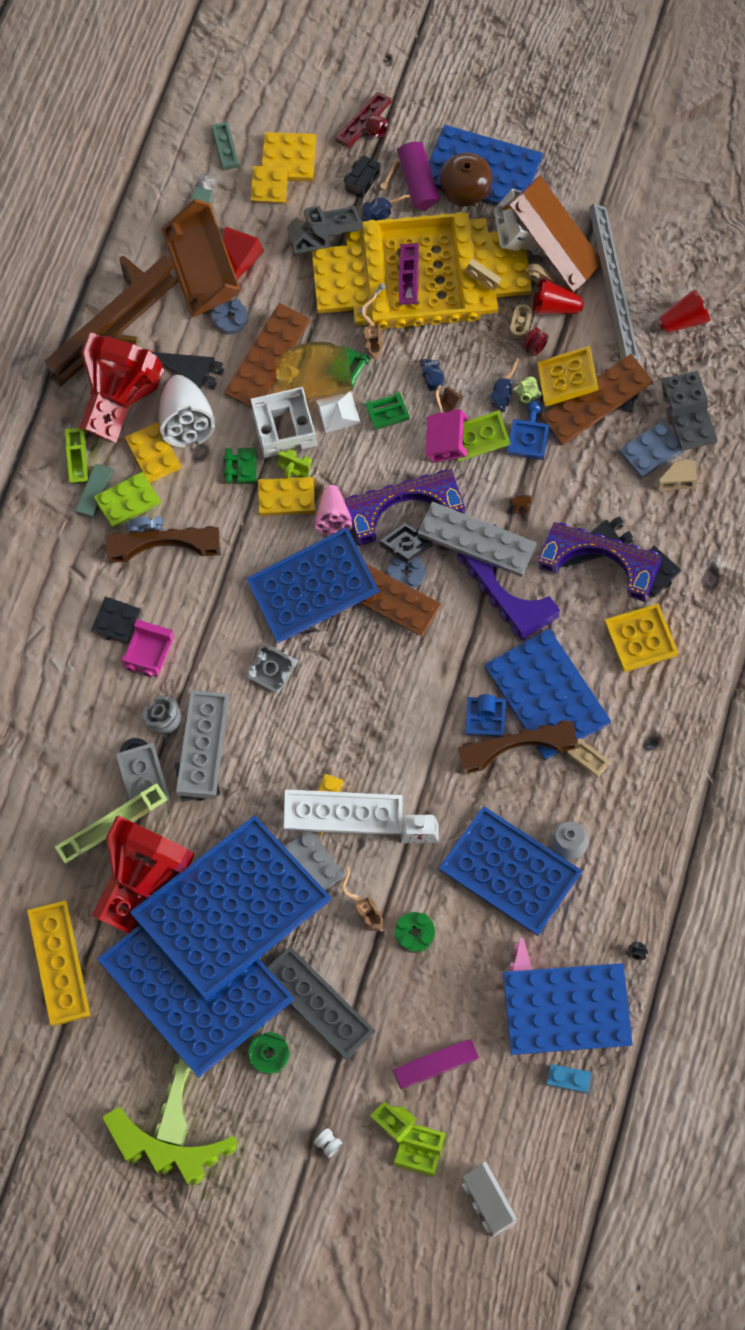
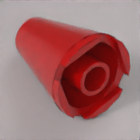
M540 279L538 283L540 289H538V292H535L533 314H578L579 311H582L584 301H581V296L547 279Z
M697 290L690 291L659 317L658 325L662 332L670 333L711 321L707 308L705 309L704 302Z

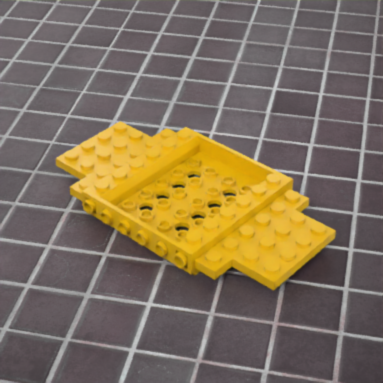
M468 212L433 216L423 215L400 219L388 218L377 221L369 220L363 222V229L356 232H345L346 246L312 250L318 314L354 311L355 326L369 325L358 310L368 302L381 283L385 285V289L376 296L367 307L365 313L372 320L374 326H380L381 330L393 327L403 328L405 326L418 327L426 324L457 323L459 321L473 322L480 320L482 314L498 313L497 297L532 294L531 281L526 276L528 266L526 249L520 248L518 251L502 248L498 232L488 233L486 218L469 219ZM418 243V304L399 305V270L397 268L400 266L401 257L397 256L396 252L401 250V244ZM435 246L441 249L437 254L431 251ZM471 259H474L502 278L494 291L485 288L481 282L469 277L464 271ZM441 262L443 266L436 269L433 267V263ZM443 277L445 281L442 284H437L435 278ZM439 292H444L447 297L439 299L436 295Z

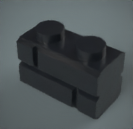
M363 155L354 162L351 173H347L344 177L345 190L360 198H364L381 172L379 162Z

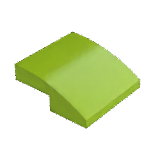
M413 1124L410 1132L400 1141L394 1166L434 1177L446 1133Z

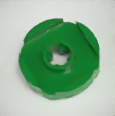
M410 912L398 919L395 927V938L398 945L408 952H423L434 940L435 927L426 914ZM412 928L420 930V932L418 933V937H414L413 934H409V932L412 931Z
M267 1032L253 1039L249 1046L248 1055L250 1063L255 1070L262 1074L271 1075L278 1074L285 1068L289 1061L290 1052L288 1044L282 1036L273 1032ZM272 1048V1052L275 1055L267 1059L263 1052Z

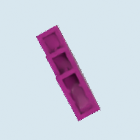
M401 244L399 305L418 304L419 244Z
M469 1039L394 1069L393 1073L401 1090L436 1078L438 1075L455 1070L461 1065L476 1061L479 1056L472 1040Z

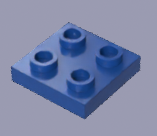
M490 694L467 697L466 736L500 738L501 735L505 734L506 699L495 698L494 695Z

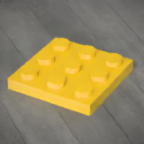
M265 132L262 166L288 168V181L313 182L316 134Z
M590 346L537 362L543 399L546 406L599 390Z
M659 603L614 616L604 621L624 673L677 657L679 654Z

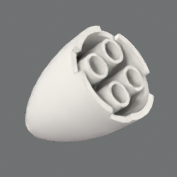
M175 375L169 379L164 387L159 404V425L163 439L172 446L184 448L185 444L198 442V444L205 442L215 430V419L206 397L196 384L182 375Z

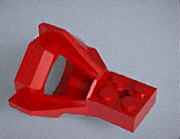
M88 333L81 353L91 386V396L79 429L109 443H116L129 406L158 389L164 372L163 364L148 349H142L134 344L108 336Z
M117 815L106 836L112 876H110L91 916L130 933L136 923L130 912L190 866L195 854L189 849ZM136 852L155 860V862L150 867L149 864L137 858L135 859Z

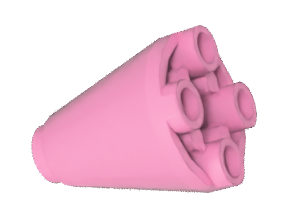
M329 485L324 488L315 517V529L328 537L346 527L348 530L352 529L350 513L341 491L335 485Z

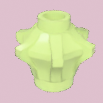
M526 377L524 381H520L519 386L513 389V392L519 397L518 401L523 403H529L542 396L538 389V381L534 377Z

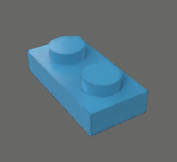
M550 1064L547 1086L587 1094L591 1072Z

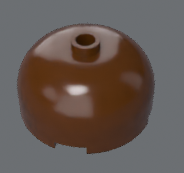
M459 153L452 156L443 165L440 173V189L451 203L459 206H474V203L485 200L491 193L493 183L492 170L487 161L481 156L474 153Z

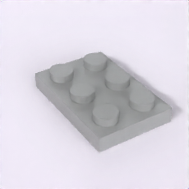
M154 743L116 754L129 801L156 783L159 784L167 799H170Z
M306 831L284 846L324 890H327L345 877V874L313 831Z

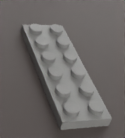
M432 502L418 531V536L520 577L523 576L537 546V542L435 502Z
M191 690L176 795L216 799L229 694Z

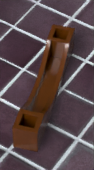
M214 526L198 529L189 527L184 530H150L149 532L141 533L136 531L127 534L116 532L106 535L109 563L128 562L141 552L160 546L187 548L202 557L221 555L219 527Z
M563 720L559 721L557 725H542L538 729L531 731L530 729H524L519 731V734H503L500 738L493 740L492 738H485L480 743H464L462 747H458L463 772L466 775L483 771L497 756L516 747L542 746L559 753L578 749L579 746L573 721Z

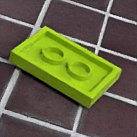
M500 410L463 422L462 446L467 450V457L458 458V462L511 445Z
M143 472L94 496L96 504L112 529L161 504V500Z

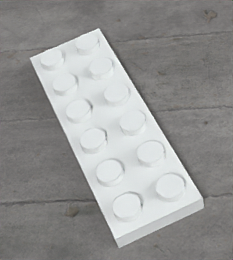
M285 790L283 830L402 835L403 795Z

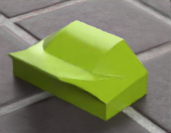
M385 1101L370 1115L374 1122L397 1143H400L410 1132L414 1122L417 1120L403 1106H390Z

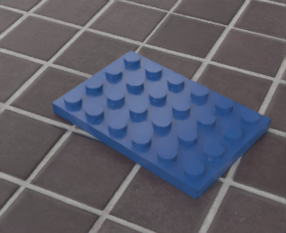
M444 124L429 160V165L436 188L440 189V173L448 159L459 153H474L481 156L487 161L493 174L491 193L485 200L481 201L497 206L511 189L522 191L533 182L543 153Z
M347 527L246 578L278 644L380 592Z
M550 628L484 664V668L524 729H530L531 731L538 729L542 725L553 726L557 725L559 721H573L578 740L579 738L584 739L611 724L610 718ZM536 746L544 760L559 753L550 748Z
M485 806L481 808L439 867L440 872L536 936L540 935L583 872Z
M624 963L508 971L502 973L510 1055L633 1045Z

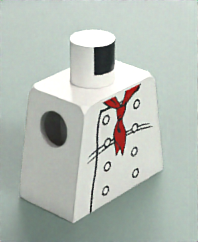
M406 815L402 821L401 843H439V824L435 816Z

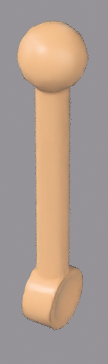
M399 160L393 161V166L384 183L380 184L381 190L387 189V183L396 166L399 165Z

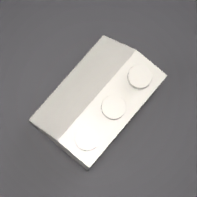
M486 1162L463 1176L464 1183L461 1184L466 1195L470 1194L474 1202L471 1204L477 1215L481 1213L484 1219L482 1225L487 1234L491 1232L494 1237L516 1224L517 1218Z

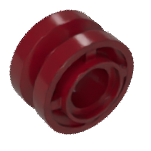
M533 328L526 335L522 349L525 351L530 350L531 355L537 356L545 348L549 335L545 332L540 334L541 330L539 328Z

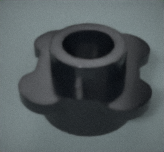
M633 942L629 945V951L626 953L635 960H645V954H648V950L645 944Z

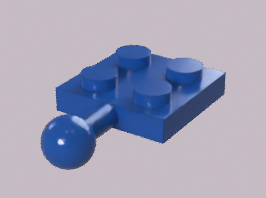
M532 400L527 404V411L529 412L528 421L513 419L510 434L511 445H508L507 455L544 460L549 424L535 422L536 414L541 411V404L536 400Z

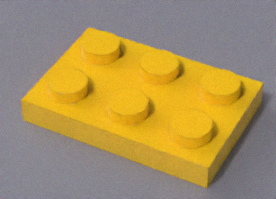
M158 422L125 437L133 456L149 483L182 469L170 444L163 439Z
M314 477L258 480L259 516L315 514Z

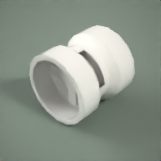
M327 1128L316 1138L314 1144L318 1148H322L324 1154L330 1158L338 1151L343 1142L339 1138H335L333 1132Z

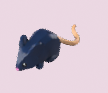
M404 195L395 200L379 197L373 200L371 204L369 202L364 203L362 222L387 218L391 215V205L405 198L411 199L410 195Z
M519 358L516 359L511 371L504 378L498 379L493 386L490 404L503 413L506 411V406H509V399L513 388V380L509 378L515 371Z
M420 359L419 363L423 370L422 376L426 378L425 383L429 391L436 390L435 396L440 413H443L439 391L444 385L445 377L439 367L440 362L439 360Z

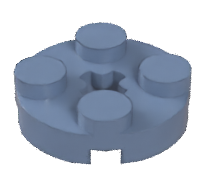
M230 300L215 307L212 312L213 325L224 334L240 332L245 323L247 324L248 322L245 306L242 305L240 300ZM229 314L234 315L231 320L226 316Z
M155 516V520L149 517H139L125 521L128 532L138 531L141 533L145 532V529L163 530V517Z
M394 556L388 566L387 573L390 577L414 589L423 583L425 567L423 561L418 557L409 564H406ZM409 569L412 573L404 576V573L401 571Z

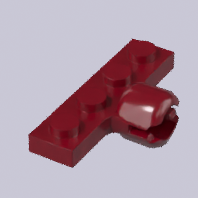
M377 91L335 137L336 142L350 148L364 133H368L376 138L383 137L388 130L387 119L380 115L392 103L391 98Z

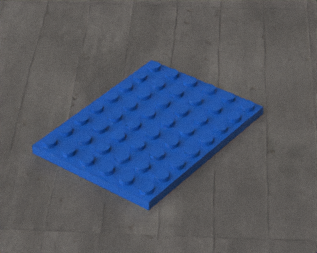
M254 815L134 908L130 914L206 1001L331 901V896Z
M140 925L97 958L101 966L197 1078H200L294 1001V997L260 959H257L205 1001Z

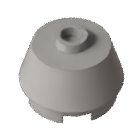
M165 695L155 697L156 701L149 707L146 706L143 711L145 724L152 731L170 734L180 726L182 721L178 703Z
M565 821L553 828L549 841L552 850L564 859H575L583 855L587 850L589 836L585 828L580 824Z

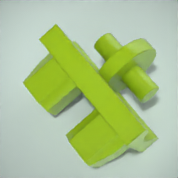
M291 449L279 453L277 467L286 471L285 477L290 478L292 474L301 478L309 477L312 463L311 458L304 456L302 459L297 458V454Z

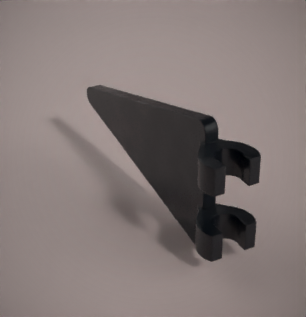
M152 352V354L158 357L163 366L177 375L190 379L198 388H202L204 385L208 389L215 390L217 386L216 379L208 375L210 371L217 375H222L225 370L222 368L223 363L215 361L214 357Z
M620 516L614 518L610 523L608 520H604L591 532V534H601L610 540H620L626 545L633 542V536L630 531L625 532L620 537L616 534L615 531L623 528V520ZM597 554L579 555L566 561L561 568L603 556Z

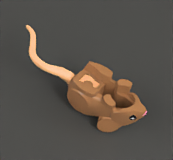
M377 293L362 307V316L369 324L364 329L365 349L375 360L383 348L382 331L380 326H374L372 320L367 317L365 308L375 299Z
M347 867V875L342 883L343 892L348 897L357 901L355 910L366 923L364 927L370 931L382 932V912L377 910L375 902L370 897L362 899L346 890V883L350 875V869Z

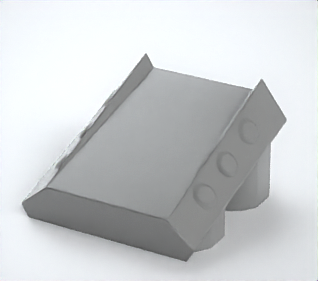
M265 644L264 647L259 648L257 659L250 666L246 677L279 694L299 660L269 644Z

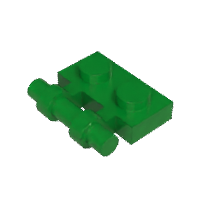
M225 448V454L223 455L225 483L231 484L232 478H238V484H257L256 448H238V455L232 454V448ZM232 463H238V470L232 469Z

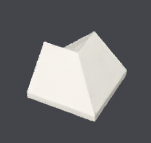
M351 391L316 400L325 433L361 424Z

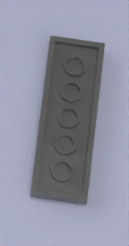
M291 946L267 967L294 997V1001L290 1005L346 1061L375 1033V1030Z

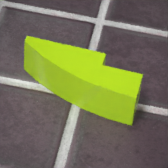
M79 428L65 429L69 483L87 482L88 463L85 431Z

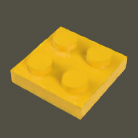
M253 166L251 202L286 204L288 168Z

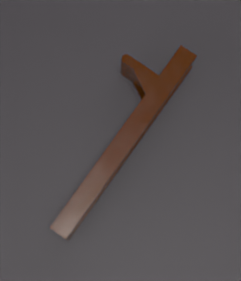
M163 255L145 272L125 256L119 258L123 278L130 286L45 360L50 370V378L58 386L64 385L85 366L81 352L88 333L116 338L178 283V278L170 273L176 267L170 258Z

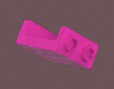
M461 409L436 413L427 417L425 455L433 463L467 457V450L462 446L463 422L468 421V417Z
M137 619L134 625L135 633L125 657L122 656L121 658L122 666L131 672H142L147 677H159L174 640L173 630Z

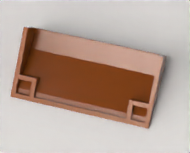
M541 175L501 208L503 211L509 208L514 211L568 285L567 290L574 292L601 265L599 255Z
M193 199L161 229L171 260L175 263L176 267L174 269L191 317L198 316L230 301L241 291L210 203Z

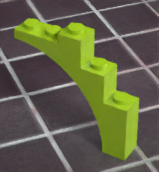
M121 1106L103 1116L127 1163L140 1161L146 1153L158 1175L160 1173L163 1175L167 1174L177 1164L188 1185L193 1184L194 1186L204 1180V1176L207 1175L203 1167L215 1165L219 1161L218 1158L223 1155L227 1157L237 1151L236 1147L239 1146L234 1135L223 1141L206 1146L181 1147L170 1145L154 1139L141 1131L127 1117Z

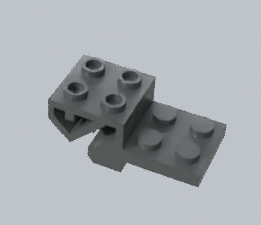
M320 206L306 208L303 211L306 219L305 222L295 217L287 226V233L294 254H303L307 251L329 248L328 235L356 232L363 229L355 206L323 212Z
M698 371L662 378L663 398L671 405L666 409V414L670 425H673L681 451L716 444L718 439L707 410L708 398Z

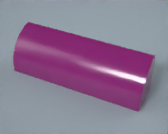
M406 143L397 149V153L413 207L426 211L440 201L423 143Z

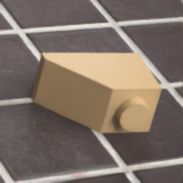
M682 459L676 461L660 478L658 491L695 488L697 483L695 460Z

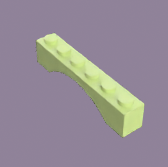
M156 783L105 817L58 844L55 848L64 863H69L104 841L117 815L134 822L168 801L159 784Z
M180 1058L179 1063L174 1065V1081L169 1083L167 1089L169 1098L167 1103H164L162 1106L161 1115H163L162 1122L156 1126L155 1135L157 1140L183 1147L188 1126L182 1108V1093L190 1068Z

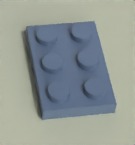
M663 420L619 449V454L641 479L683 452L680 449L676 435Z

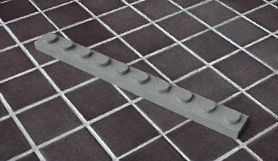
M593 203L589 209L621 360L632 354L639 361L607 208Z

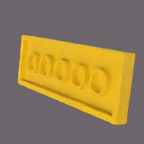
M67 901L27 910L51 1027L91 1017Z

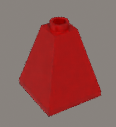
M225 226L223 242L238 280L263 254L264 249L257 237Z

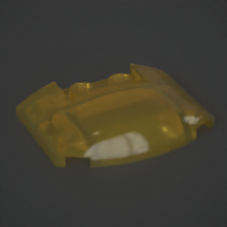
M309 342L289 348L279 358L277 356L274 359L279 392L303 387L306 399L353 391L347 349L344 346L341 348L330 342Z

